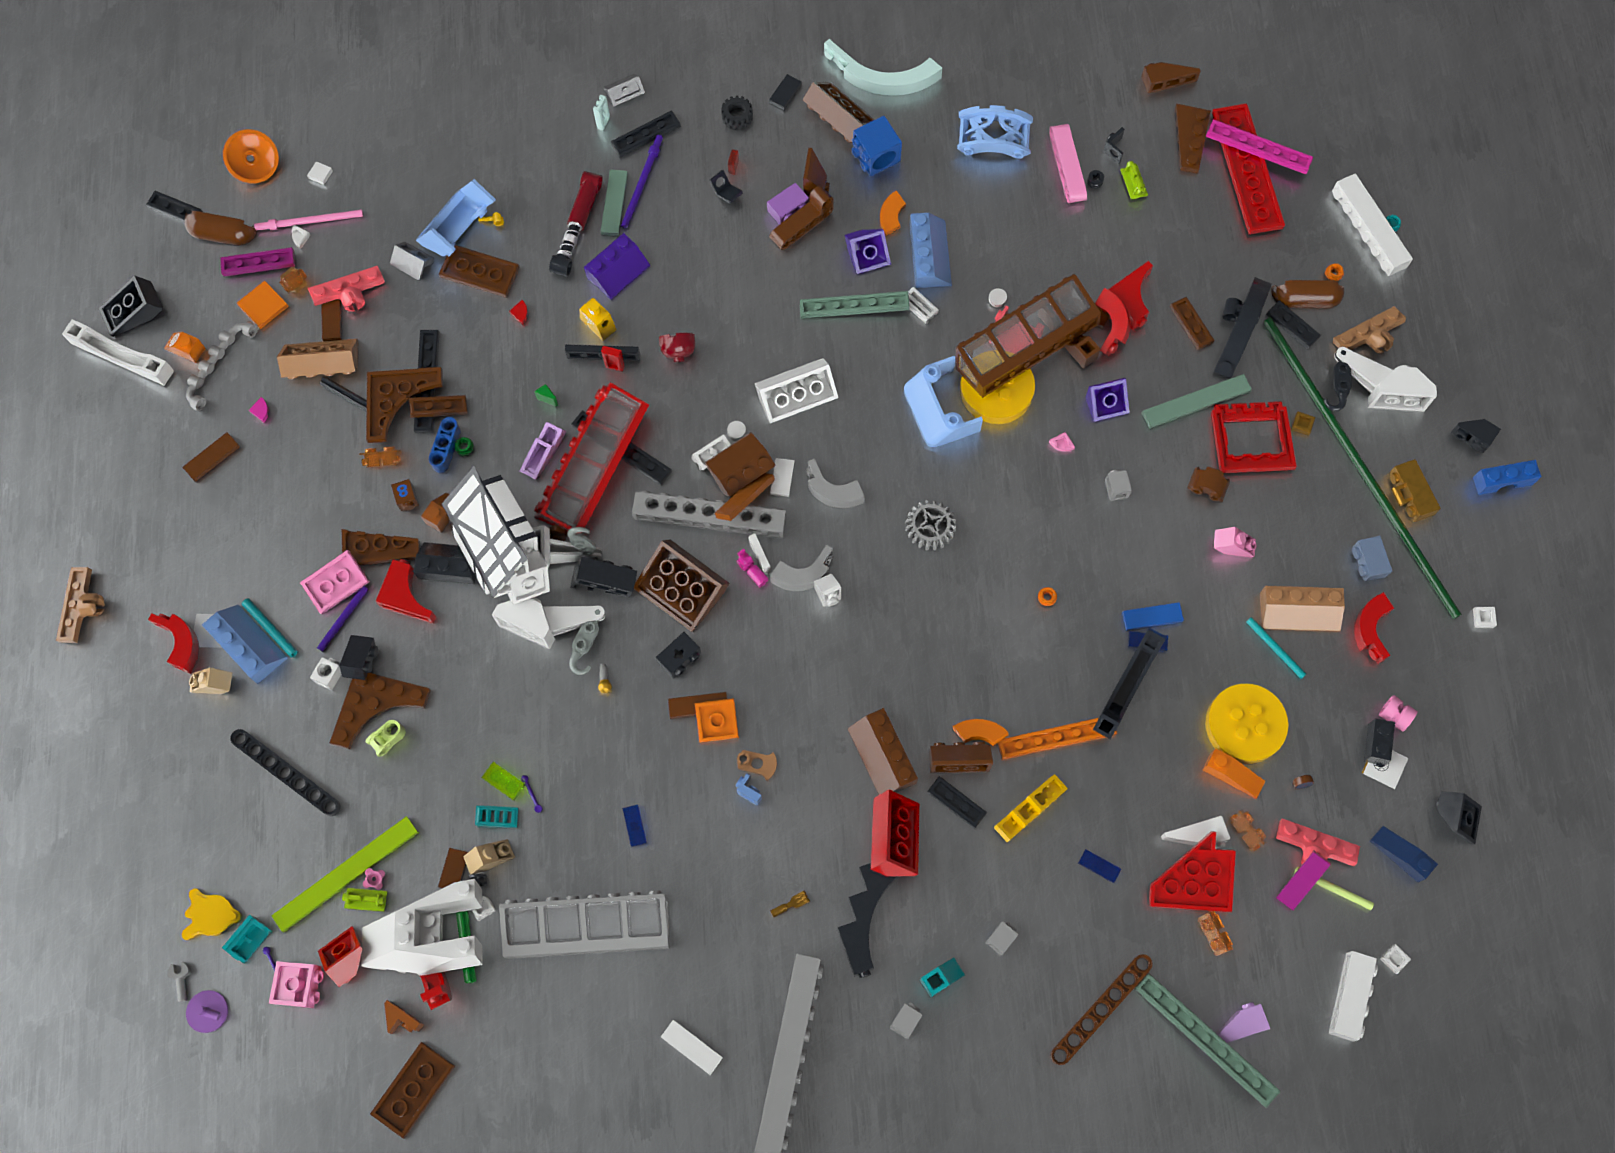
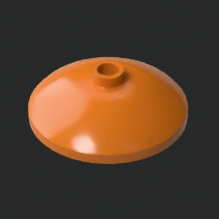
M252 129L240 130L228 138L223 149V160L227 170L233 177L242 182L250 184L264 182L277 169L279 161L277 148L274 142L260 131ZM253 156L254 160L250 162L247 160V157Z

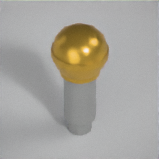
M601 664L598 689L602 693H608L612 685L608 680L606 664Z

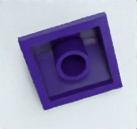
M1126 378L1089 386L1085 398L1094 422L1130 413Z

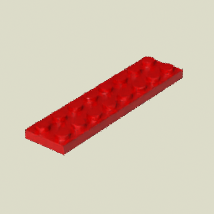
M1247 103L1213 109L1212 116L1214 120L1257 135ZM1221 143L1248 234L1283 229L1285 223L1265 159Z

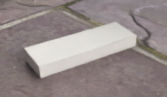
M674 1020L661 1036V1038L709 1075L714 1072L723 1057Z

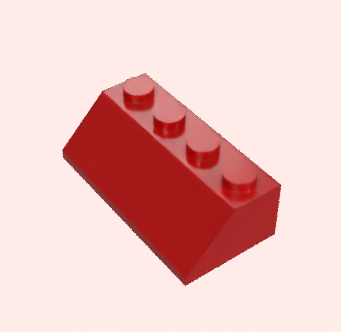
M890 789L873 800L871 870L885 876H917L920 803Z

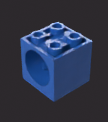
M885 115L853 130L852 153L855 158L859 159L861 168L864 172L867 171L869 176H873L901 162L902 141Z

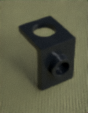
M1123 127L1116 133H1111L1108 136L1103 150L1118 164L1122 160L1123 152L1115 144L1123 137L1125 130ZM1112 149L1117 153L1118 156L1113 154Z
M721 170L709 180L717 197L728 203H732L743 194L741 189L730 184L724 170ZM723 177V184L717 187V179Z

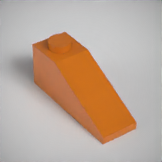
M1216 748L1210 753L1202 769L1204 772L1255 799L1258 798L1265 783V780L1238 760Z

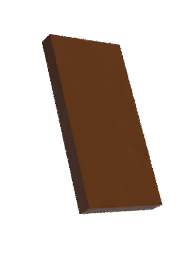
M454 245L456 249L450 256H446L439 272V277L507 298L520 268L519 264Z
M420 1042L370 1115L405 1139L455 1065L425 1043Z

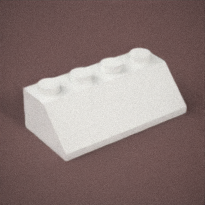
M823 358L754 383L769 423L839 398L829 364Z

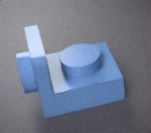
M746 773L745 777L741 776L736 783L737 794L758 806L762 799L761 794H759L760 791L751 785L747 787L751 776Z

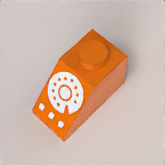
M184 332L173 333L164 347L165 350L194 363L198 362L206 349L198 338Z

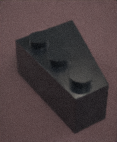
M584 556L579 559L574 567L570 588L576 589V585L586 586L588 591H594V588L604 590L607 594L626 597L633 593L637 570H633L631 566H617L607 560L603 562L597 561L592 556Z

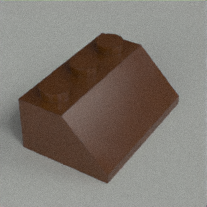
M752 432L705 462L722 493L729 497L776 466L765 447Z
M938 742L929 748L930 773L990 772L993 765L990 745H985V742H974L973 745H965L964 742L945 745V743Z

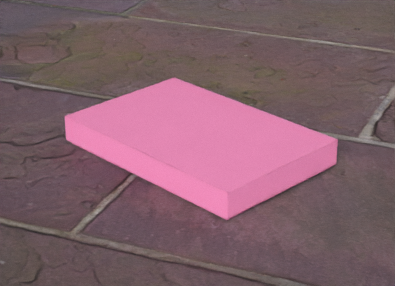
M346 550L301 581L300 584L319 613L324 614L370 581L351 552Z

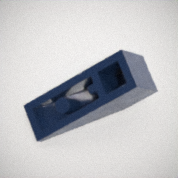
M1384 826L1370 840L1371 843L1417 882L1425 880L1438 865L1424 851Z

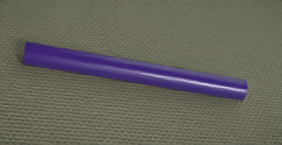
M363 586L357 591L316 647L321 652L325 650L369 590L368 588Z

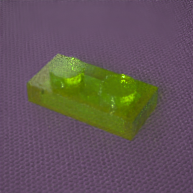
M492 762L481 777L513 801H515L526 786L525 783L495 762Z

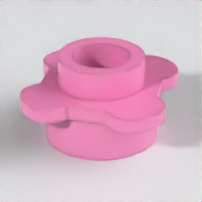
M371 868L366 869L363 886L365 888L374 887L380 890L383 887L382 879L385 876V872L383 870L374 871Z

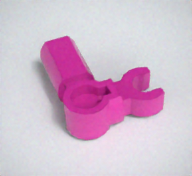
M744 549L737 553L739 558L736 560L739 567L743 571H747V575L759 588L768 582V577L757 565H754L752 557Z

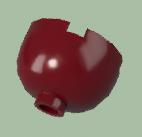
M686 332L676 333V335L671 336L670 334L659 336L661 352L665 357L673 359L674 362L685 361L684 358L689 357L694 352L695 334Z

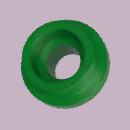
M461 437L455 443V450L460 455H468L474 449L472 440L467 437ZM463 445H468L466 449H462Z

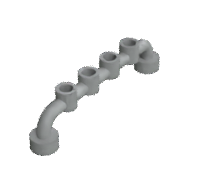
M251 321L238 323L229 332L224 330L219 334V340L221 341L219 346L212 345L209 348L208 353L211 355L209 360H201L198 364V369L201 370L197 376L192 374L187 380L190 386L186 397L190 402L191 408L197 411L204 409L206 399L200 395L194 396L195 391L203 386L207 374L213 372L217 360L223 358L227 346L233 344L237 332L242 330L244 335L252 338L257 334V324Z

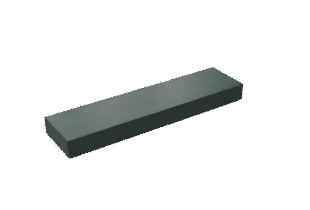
M610 170L601 235L619 236L628 171Z

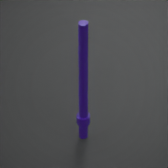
M661 135L656 136L653 145L649 148V156L621 223L623 228H628L653 162L659 155V147L663 140Z

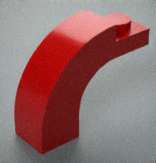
M1104 288L1095 305L1108 313L1112 319L1111 332L1100 348V351L1109 357L1118 348V341L1125 345L1129 337L1131 324L1128 310L1123 302L1114 293Z
M1384 592L1372 598L1360 610L1354 624V636L1359 650L1362 651L1367 648L1370 657L1377 664L1385 661L1390 656L1376 632L1378 620L1394 609Z
M151 613L148 621L157 627L172 632L175 639L174 649L167 663L191 674L199 655V643L194 630L173 613L170 617L161 613L159 616Z
M445 972L420 975L425 992L420 994L423 1002L428 1003L430 1010L452 1000Z

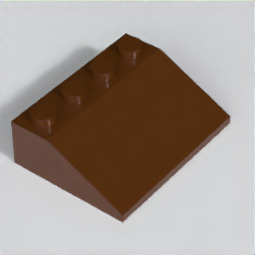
M669 539L661 541L635 582L634 589L693 632L719 601L730 583Z

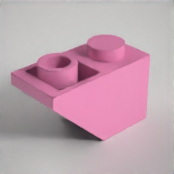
M1236 527L1215 530L1214 548L1227 555L1255 557L1256 539Z

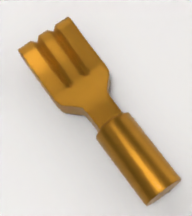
M804 890L791 897L790 902L784 903L770 910L774 918L788 911L789 908H799L809 903L810 900Z

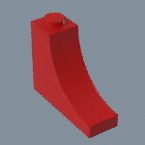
M1149 261L1108 289L1127 308L1130 316V328L1132 330L1137 326H1143L1147 322L1149 310L1144 305L1141 297V284L1150 275L1153 268Z
M400 559V561L392 560L377 596L376 603L382 608L434 624L436 616L433 611L421 606L414 597L412 589L414 569L411 563Z

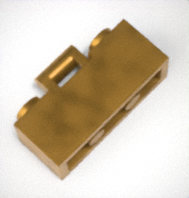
M1416 459L1396 465L1389 472L1391 482L1396 484V487L1392 488L1391 491L1399 506H1407V514L1410 518H1413L1414 522L1434 516L1441 509Z

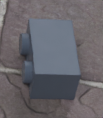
M1381 536L1358 540L1353 546V556L1358 561L1359 574L1363 576L1365 582L1385 578L1392 572Z

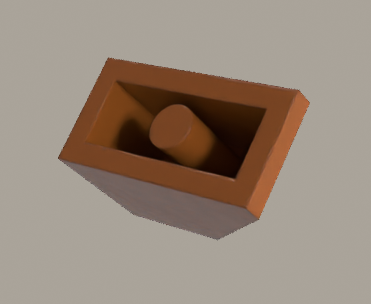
M447 492L432 500L421 515L425 524L440 533L443 532L450 521L442 506L444 500L449 496Z

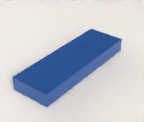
M1180 602L1122 612L1126 631L1182 623L1184 621Z

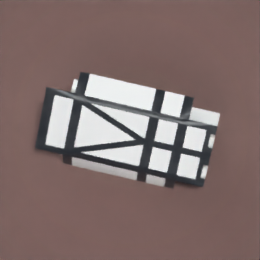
M473 466L444 500L442 506L450 519L452 534L485 594L491 593L493 598L508 594L512 603L516 604L549 592L548 566L538 550L537 536L501 475L482 481L476 468Z

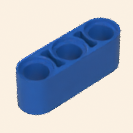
M446 417L441 421L429 455V462L435 472L438 473L448 470L455 451V443L461 434L457 421L452 417ZM455 426L452 430H447L449 427ZM449 443L446 447H441L442 444ZM443 460L440 464H435L436 461Z

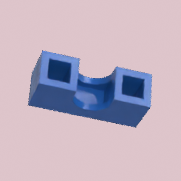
M1536 460L1481 469L1473 477L1478 495L1497 492L1500 488L1512 484L1514 488L1531 486L1541 478V474Z

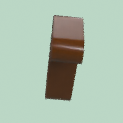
M821 185L817 186L810 193V202L773 229L769 238L781 250H785L832 213L833 197Z

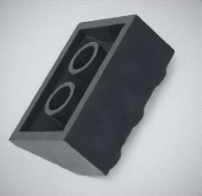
M424 542L416 554L413 572L418 579L475 585L476 576L459 545Z

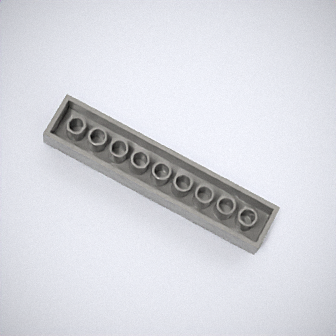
M796 954L754 1153H782L783 1149L787 1150L789 1136H785L787 1127L791 1128L794 1116L790 1114L791 1106H796L798 1093L794 1092L795 1086L801 1082L802 1071L799 1070L800 1062H805L807 1049H803L804 1042H809L811 1028L808 1027L809 1020L813 1021L815 1007L812 1006L813 999H818L820 986L816 984L817 979H822L824 965L821 964V959Z

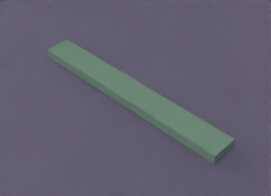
M1148 973L1138 983L1135 990L1265 1108L1279 1095L1281 1091L1152 975Z

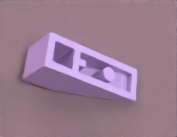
M1254 1002L1242 1005L1243 1010L1237 1011L1216 1034L1228 1043L1270 1029L1261 1004L1255 1006Z

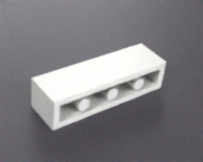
M1355 951L1346 953L1329 1034L1350 1041H1358L1363 1037L1365 1031L1363 1021L1369 1012L1367 1002L1374 989V986L1371 985L1372 979L1376 976L1378 965H1376L1377 958Z

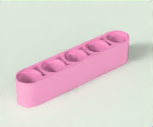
M1069 124L1051 126L1050 139L1066 200L1068 203L1086 201V186Z

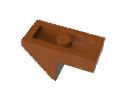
M386 1000L384 1003L388 1033L393 1034L401 1022H403L401 1026L409 1032L413 1030L420 1032L424 1026L423 1023L392 1001Z

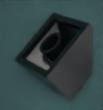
M1441 791L1440 798L1437 801V811L1453 832L1470 844H1475L1482 806L1465 793Z

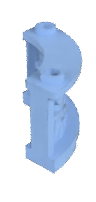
M990 105V108L980 109V106H975L959 111L961 123L957 149L965 155L997 152L1021 159L1031 154L1029 136L1030 124L1033 123L1032 115L1019 109H1014V111L1006 110L1005 106ZM993 121H998L1007 133L994 139L983 130L988 128ZM973 134V135L970 137V141L967 142V137H968L969 135Z

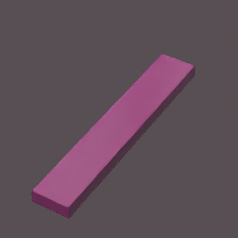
M1214 119L1206 134L1208 138L1303 174H1307L1313 157Z

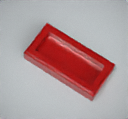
M603 346L601 353L605 367L623 372L625 365L621 350Z

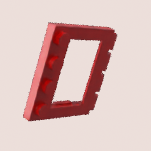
M1282 401L1268 402L1267 407L1265 402L1249 403V408H1247V403H1233L1230 406L1231 409H1229L1228 404H1214L1211 418L1220 471L1223 473L1296 469L1287 407L1282 405ZM1277 420L1282 447L1280 454L1262 453L1261 455H1252L1250 453L1239 456L1228 454V439L1224 423Z

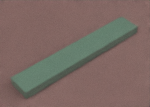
M908 291L800 299L801 319L910 310Z
M1242 374L1143 410L1142 415L1149 429L1209 408L1214 406V404H1220L1250 393L1252 389L1245 375Z

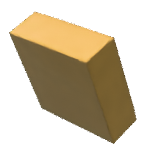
M1297 411L1291 430L1309 436L1316 417Z

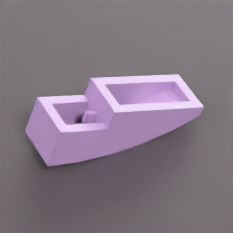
M546 422L539 438H535L520 472L537 480L554 456L567 431Z

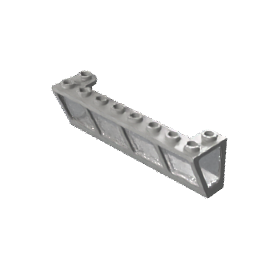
M649 891V895H641V892H630L628 896H620V893L608 894V897L600 898V895H587V899H579V896H568L567 900L549 897L546 898V901L538 902V899L531 898L526 899L525 903H518L517 900H506L505 904H499L503 957L506 959L670 948L668 898L665 894H661V891Z

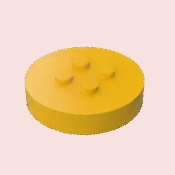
M993 350L977 355L971 362L982 376L1002 364L1004 360L998 350ZM1004 351L1008 358H1011L1015 355L1013 353ZM966 365L964 372L977 385V380ZM1030 368L984 398L975 391L963 376L960 382V396L965 408L974 417L979 418L982 416L984 422L991 424L1009 423L1021 417L1029 408L1035 391V380Z
M1236 684L1226 688L1212 701L1206 714V732L1213 747L1232 756L1242 764H1255L1271 757L1281 748L1288 733V717L1280 700L1269 690L1254 684Z

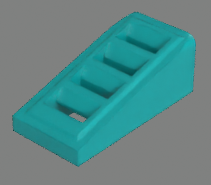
M476 806L475 826L477 828H518L519 808ZM483 812H486V822L482 821ZM491 812H495L494 822H491ZM500 812H503L502 822H499ZM508 812H512L511 823H507Z

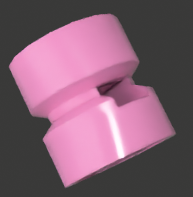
M1393 695L1383 706L1379 716L1386 721L1395 722V727L1403 732L1414 720L1418 711L1409 705L1404 706L1403 701Z

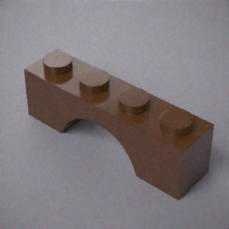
M1057 299L1054 300L1065 318L1069 321L1066 309ZM1050 303L1038 310L1037 316L1051 332L1063 325V322ZM1083 335L1064 346L1083 369L1098 359L1101 350L1090 336Z

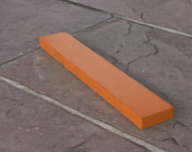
M1098 718L1004 738L997 744L1001 759L1005 760L1105 738V736L1093 730Z

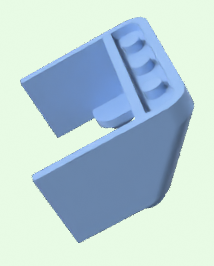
M473 179L452 196L418 236L416 241L421 246L443 257L446 255L450 256L456 249L454 245L458 238L477 217L482 218L487 213L486 207L496 199Z
M955 356L925 366L906 382L904 386L905 397L925 443L930 447H939L981 431L982 416L964 423L958 413L951 412L944 415L931 384L937 382L942 375L954 371Z

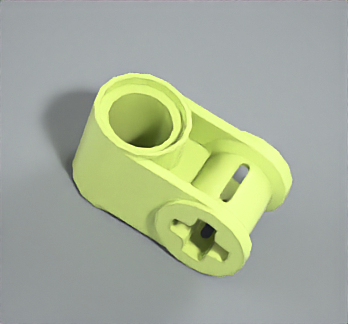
M389 720L377 731L373 732L366 739V743L375 749L378 757H381L403 739L406 733L405 728L396 720ZM398 726V731L391 735V729Z

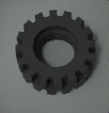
M736 95L735 98L731 96L730 100L726 99L721 108L724 124L728 128L733 127V130H736V128L742 130V127L746 128L747 124L750 125L753 119L751 102L749 103V100H745L743 96L739 98V95ZM736 109L744 111L741 116L730 114V112Z

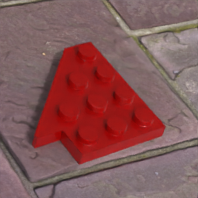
M1211 831L1150 884L1149 906L1232 912L1236 851L1215 848L1216 832Z

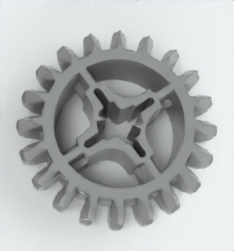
M926 500L925 505L919 502L918 508L912 507V512H908V519L905 520V524H907L905 531L909 532L908 538H913V544L919 542L918 547L921 548L925 545L926 550H929V546H932L935 551L937 545L943 548L944 543H950L949 538H953V532L956 531V526H954L956 519H953V512L948 513L949 506L943 508L942 502L938 506L935 500H933L932 504H929V501ZM922 516L923 523L920 524V527L916 528L915 522ZM945 523L946 530L939 535L938 528Z

